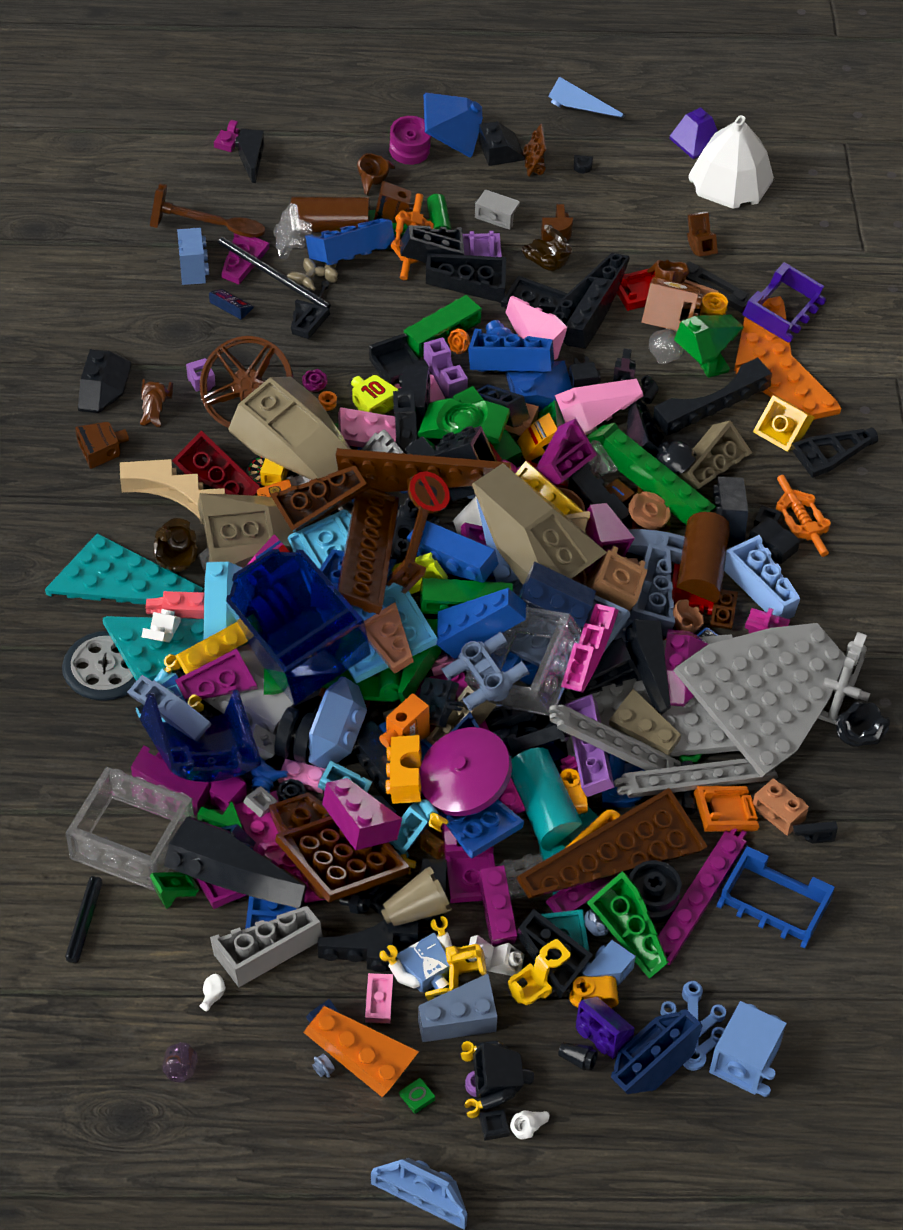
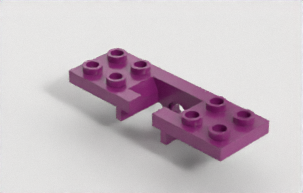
M443 823L441 830L445 860H447L446 871L450 903L482 901L478 879L479 871L483 868L495 867L494 847H490L471 859L462 846L457 847V839L446 824Z

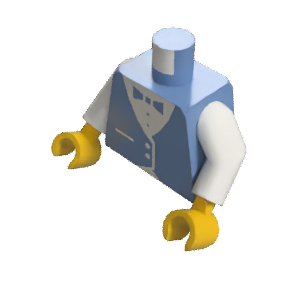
M441 916V928L437 927L435 919L431 921L432 929L438 931L437 936L435 933H432L398 953L395 946L389 945L387 948L390 951V957L387 956L384 950L380 952V958L383 961H389L390 964L388 966L399 983L411 988H417L420 992H426L432 987L435 990L449 988L447 979L449 978L450 966L446 958V947L452 946L449 933L445 932L448 920L444 916Z

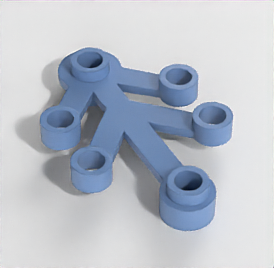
M690 981L684 985L682 997L688 1002V1011L698 1020V1002L702 997L703 989L698 982ZM689 988H693V989H695V990H697V991H696V992H692V991L689 990ZM670 1001L664 1002L660 1010L661 1015L677 1013L676 1005ZM714 1005L710 1015L701 1021L703 1027L700 1036L714 1024L725 1019L726 1009L722 1005ZM670 1008L672 1012H666L664 1009ZM719 1011L722 1015L718 1016L714 1012ZM715 1027L708 1040L700 1046L698 1041L693 1054L698 1058H690L683 1064L684 1067L691 1071L702 1068L706 1062V1054L720 1040L714 1034L719 1033L722 1035L725 1029Z

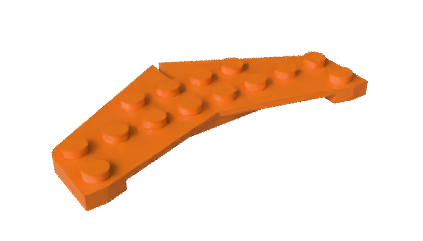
M781 296L768 298L762 304V306L786 320L785 305ZM745 317L734 369L736 374L741 365L758 357L772 373L771 385L768 389L762 391L771 398L774 395L788 401L814 416L813 420L840 414L841 407L838 401L791 355L790 342L784 341Z

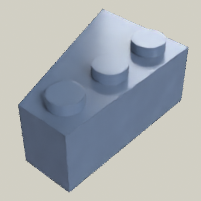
M489 974L483 975L418 1006V1023L422 1042L496 1032L497 1012Z

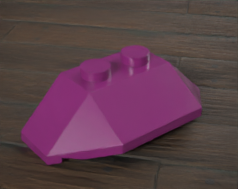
M667 631L665 663L671 706L684 707L690 699L695 697L673 671L679 664L709 644L691 631Z

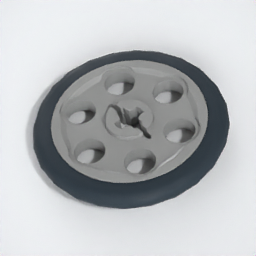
M108 631L94 632L77 640L69 648L62 664L63 676L70 688L82 697L91 700L107 701L124 697L136 682L129 668L122 667L125 661L121 654L112 651L116 645ZM92 647L101 648L98 653H91L89 651ZM105 657H106L108 664H107V667H106V669H105L106 673L104 674V668H103L102 666H103L104 663H105ZM81 662L89 664L85 669H79L76 666ZM90 678H97L99 680L93 685L87 683V680ZM113 678H120L122 680L119 684H111L109 682Z

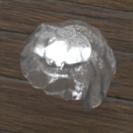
M666 328L655 331L649 338V351L656 358L658 364L672 362L684 354V349L674 340L677 331Z

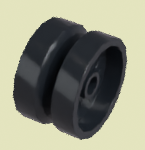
M291 706L287 707L276 733L274 744L276 756L289 758L293 755L295 761L304 764L309 763V732L316 713L308 712L306 715H303L301 709Z
M656 860L642 862L635 866L629 878L639 889L652 923L664 922L671 917L678 906L682 885L680 875L672 866L665 862Z

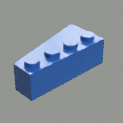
M383 218L359 223L358 228L356 226L341 227V232L323 231L321 232L322 236L319 237L312 234L305 235L309 258L325 262L327 265L337 264L340 259H354L357 254H371L374 249L389 248L388 245H391V242L395 240L392 220Z
M475 328L468 348L470 370H477L479 372L487 370H497L498 372L538 371L541 373L552 370L554 363L553 339L532 336L521 339L517 334L510 333L508 336H500L497 331H490V334L482 333V329Z
M426 521L416 557L431 552L433 554L432 558L438 561L446 574L482 583L498 566L499 563L495 549ZM413 530L407 536V540L409 541V543L412 537Z

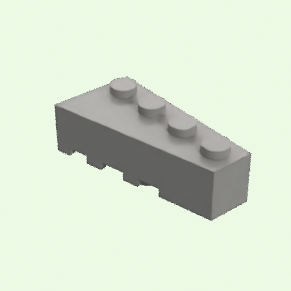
M305 906L277 915V919L265 922L261 920L255 922L253 927L243 930L237 928L231 930V934L219 937L218 934L210 937L214 956L236 985L241 987L318 943L319 937L323 936L320 921L309 907Z

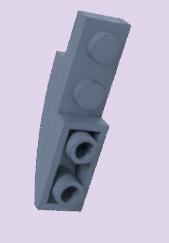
M629 530L635 539L627 552L644 558L648 544L651 543L670 549L671 561L677 564L681 563L684 536L657 530Z
M141 675L127 691L132 698L160 715L167 723L196 742L211 725L205 717L155 680L151 681L144 675Z

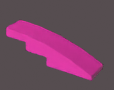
M595 604L589 624H584L579 644L574 643L561 684L562 688L583 693L603 655L619 611L618 609Z

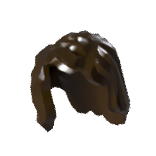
M544 225L546 232L554 237V239L550 242L535 239L532 243L522 246L521 250L527 259L548 271H557L568 261L572 248L566 238L558 230L554 229L552 225Z
M173 518L156 531L153 551L159 567L174 571L188 569L198 556V548L196 547L197 537L195 531L190 529V522L181 518Z

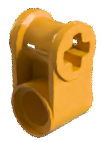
M574 769L563 770L560 776L577 813H587V798L581 787L579 773Z
M612 976L577 977L573 982L569 1000L573 1006L578 1008L582 997L584 999L598 997L610 1008H613L619 1003L616 978Z

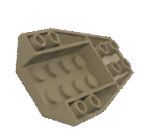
M270 377L238 404L228 429L232 435L256 455L310 480L337 472V448L351 449L318 398L292 377Z

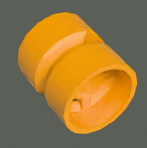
M718 292L707 293L702 298L700 316L726 315L727 298Z

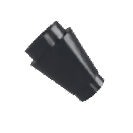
M563 1042L559 1048L558 1056L585 1071L586 1069L592 1070L598 1058V1051L593 1050L592 1046Z

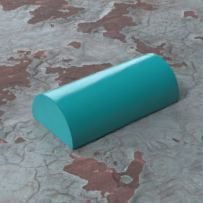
M528 749L512 759V781L522 800L525 812L541 847L549 851L583 823L548 749Z

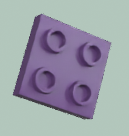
M470 231V234H463L464 255L502 257L500 233L489 231L487 234H474V231Z

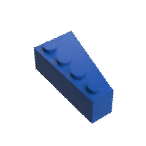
M506 588L438 611L437 645L452 658L456 659L466 643L470 641H482L484 643L498 634V632L503 633L526 620V602L512 590Z

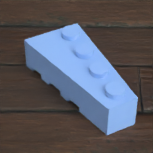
M760 535L726 551L724 571L765 612L772 608L774 609L773 615L786 619L794 617L800 597L788 578H784L781 574V567L772 560V554L768 548L763 546V540Z

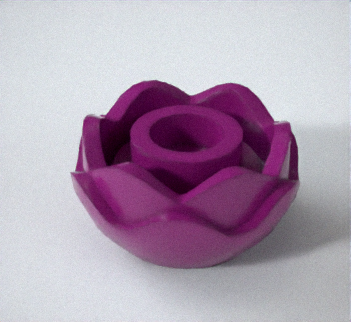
M319 369L308 370L302 377L303 386L310 392L322 391L328 383L326 374Z

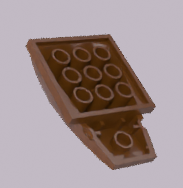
M309 792L269 805L270 814L278 831L275 842L294 862L316 896L320 899H326L328 903L368 890L409 873L410 866L388 842L355 850L324 808L322 801Z

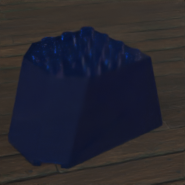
M271 549L233 575V585L230 595H227L226 602L259 662L294 705L371 654L364 620L303 550L280 552L279 549Z

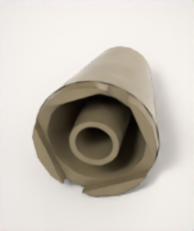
M431 867L425 868L383 904L385 909L381 910V913L387 924L392 922L394 926L448 913L452 910L442 886L433 875L434 871Z

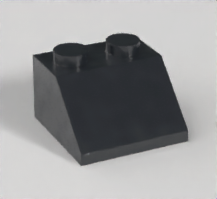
M498 121L479 124V144L488 166L525 160L521 146L513 131Z

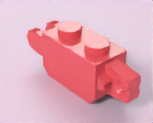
M164 591L163 597L146 600V613L153 615V612L161 613V610L164 609L174 611V616L204 619V592Z

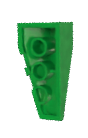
M426 619L437 637L438 619ZM438 645L412 656L414 662L403 669L398 690L401 703L412 693L415 694L442 652Z

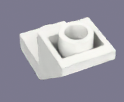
M164 609L161 610V613L153 612L150 629L143 628L141 637L170 643L181 622V617L174 616V611Z
M478 935L470 938L469 945L478 944L484 951L486 971L513 976L522 970L525 954L510 943L493 947ZM475 957L468 960L470 962L477 961V958Z

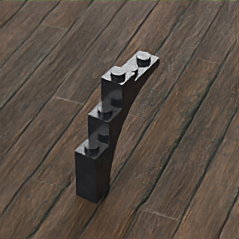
M423 859L420 873L425 868L431 867L434 871L435 879H438L445 892L447 860ZM444 914L394 926L392 922L387 924L383 920L377 925L358 933L339 937H319L318 958L328 961L336 959L349 960L351 962L367 961V970L375 972L391 971L388 966L390 964L389 961H383L380 958V952L384 950L387 956L390 957L391 954L387 946L399 945L404 948L412 946L418 942L419 921L431 923L435 919L436 923L442 922L441 916H444Z

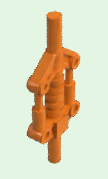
M419 193L416 194L413 211L406 212L402 210L395 217L397 221L395 231L397 233L395 240L391 242V248L403 261L400 274L401 280L408 279L410 264L419 262L400 254V235L403 232L404 224H407V226H430L431 229L434 227L431 221H427L423 214H420L423 195Z
M784 475L778 476L777 481L784 494L777 502L776 510L783 513L789 529L798 539L812 540L821 557L827 556L829 552L820 536L829 531L830 520L824 518L821 511L815 506L814 495L792 490ZM803 505L812 508L817 522L812 521ZM788 507L792 508L801 525H797L792 516H789L787 512Z

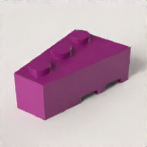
M576 418L558 426L536 467L554 485L562 483L597 456Z
M143 745L131 766L134 793L142 798L158 801L163 806H171L185 814L197 816V813L201 807H204L210 796L209 781L184 767L182 770L168 764L170 759L164 756L162 759H159L149 753L150 748Z

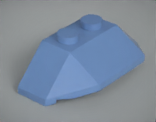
M341 676L337 682L326 689L309 732L310 755L308 762L319 768L326 769L330 760L338 763L352 752L367 712L359 686L346 677Z
M410 1158L373 1168L371 1172L372 1185L465 1230L468 1214L458 1185L449 1174L437 1172L431 1169L425 1162L420 1160L414 1161Z

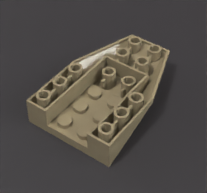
M504 463L472 484L497 550L523 585L534 561L572 579L607 553L556 506Z
M199 494L198 510L201 524H204L210 556L209 562H231L250 571L247 566L248 563L274 534L295 557L288 541V536L294 532L290 529L271 497Z

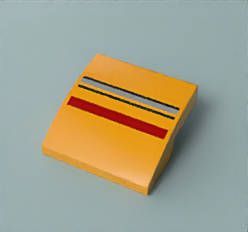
M550 413L531 424L517 440L526 461H532L542 456L545 452L543 446L549 444L554 436L557 427Z

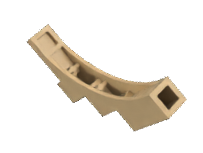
M171 459L120 462L122 493L141 492L169 498L188 508L199 519L198 500L200 493L225 494V488L203 490V482H198V474L177 475L176 468H172Z

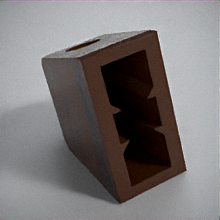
M382 181L374 220L383 218L392 220V223H397L395 217L400 211L412 212L414 203L410 202L412 192Z
M109 422L75 427L77 442L90 469L119 457V444L129 441L126 429L114 432Z

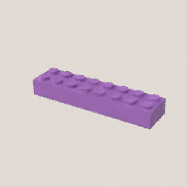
M592 694L565 704L566 707L601 723L598 705ZM572 736L581 787L585 795L589 797L614 788L608 753Z

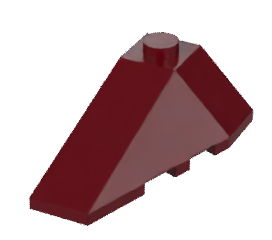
M202 430L172 460L185 474H198L199 482H203L214 489L225 488V494L255 496L257 490L261 488Z

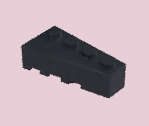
M427 253L426 284L499 303L505 297L506 257Z

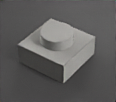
M260 786L247 795L243 803L261 818L269 812V805L278 801Z

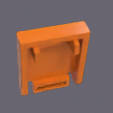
M697 786L694 796L705 832L731 831L732 829H738L737 831H756L759 829V823L756 821L758 817L751 795H748L749 790L747 786ZM706 802H709V803H710L711 810H712V813H711V814L709 813L708 806H707V803H706Z

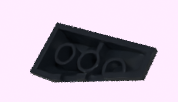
M638 399L629 406L627 436L655 457L659 452L657 448L662 444L661 440L664 436L654 426L656 422L647 406Z

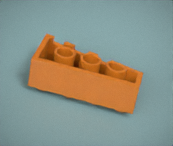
M326 1006L320 1010L303 1032L381 1097L390 1090L419 1053V1051Z

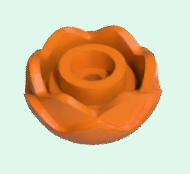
M457 328L450 332L447 341L451 351L456 352V354H462L468 350L471 339L465 330Z

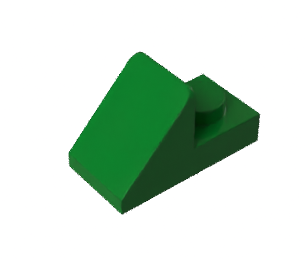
M230 802L223 815L216 810H209L203 807L197 813L198 820L221 828L238 824L242 828L233 802Z
M181 872L151 873L150 875L155 891L166 909L170 907L176 897L196 896L200 890L191 876Z

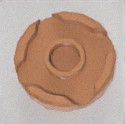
M644 491L641 494L637 493L629 503L631 518L645 529L659 530L665 527L671 517L669 506L667 507L664 504V499L655 493Z

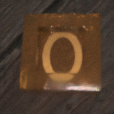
M425 829L420 835V848L435 859H440L444 855V841Z

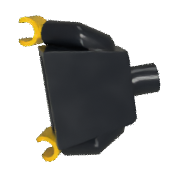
M465 1041L461 1046L462 1051H468L461 1053L462 1060L467 1062L473 1060L476 1098L481 1100L477 1102L475 1099H468L465 1102V1108L476 1107L473 1111L467 1112L469 1118H476L482 1108L487 1110L514 1098L516 1093L523 1087V1084H532L534 1071L522 1068L521 1055L518 1052L512 1051L500 1041L477 1043L476 1046L470 1041Z

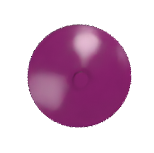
M468 727L452 731L435 742L424 756L419 771L421 791L424 797L441 813L450 816H467L478 813L492 805L505 791L512 773L510 752L500 737L489 730Z

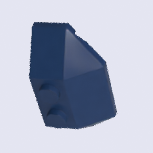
M687 1009L654 1018L618 1051L614 1071L611 1074L612 1080L626 1094L656 1090L693 1056L703 1025Z

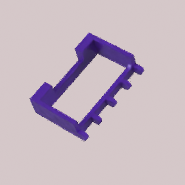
M784 262L775 271L770 284L762 292L757 291L748 300L742 315L784 341L791 342L793 336L789 332L799 333L801 327L797 323L799 321L804 324L808 323L810 318L806 313L809 311L815 314L818 311V307L814 304L823 305L826 302L825 297L821 295L824 286ZM782 282L811 299L791 323L762 306Z

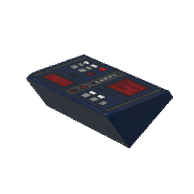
M223 289L209 293L211 304L240 320L253 309L252 305Z

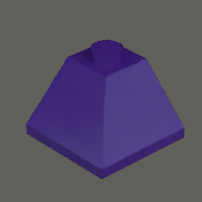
M700 107L684 116L669 139L692 159H695L701 155L703 149L718 130L713 118Z

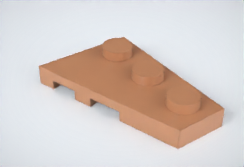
M396 602L381 610L379 615L375 614L357 625L359 632L394 674L414 662Z

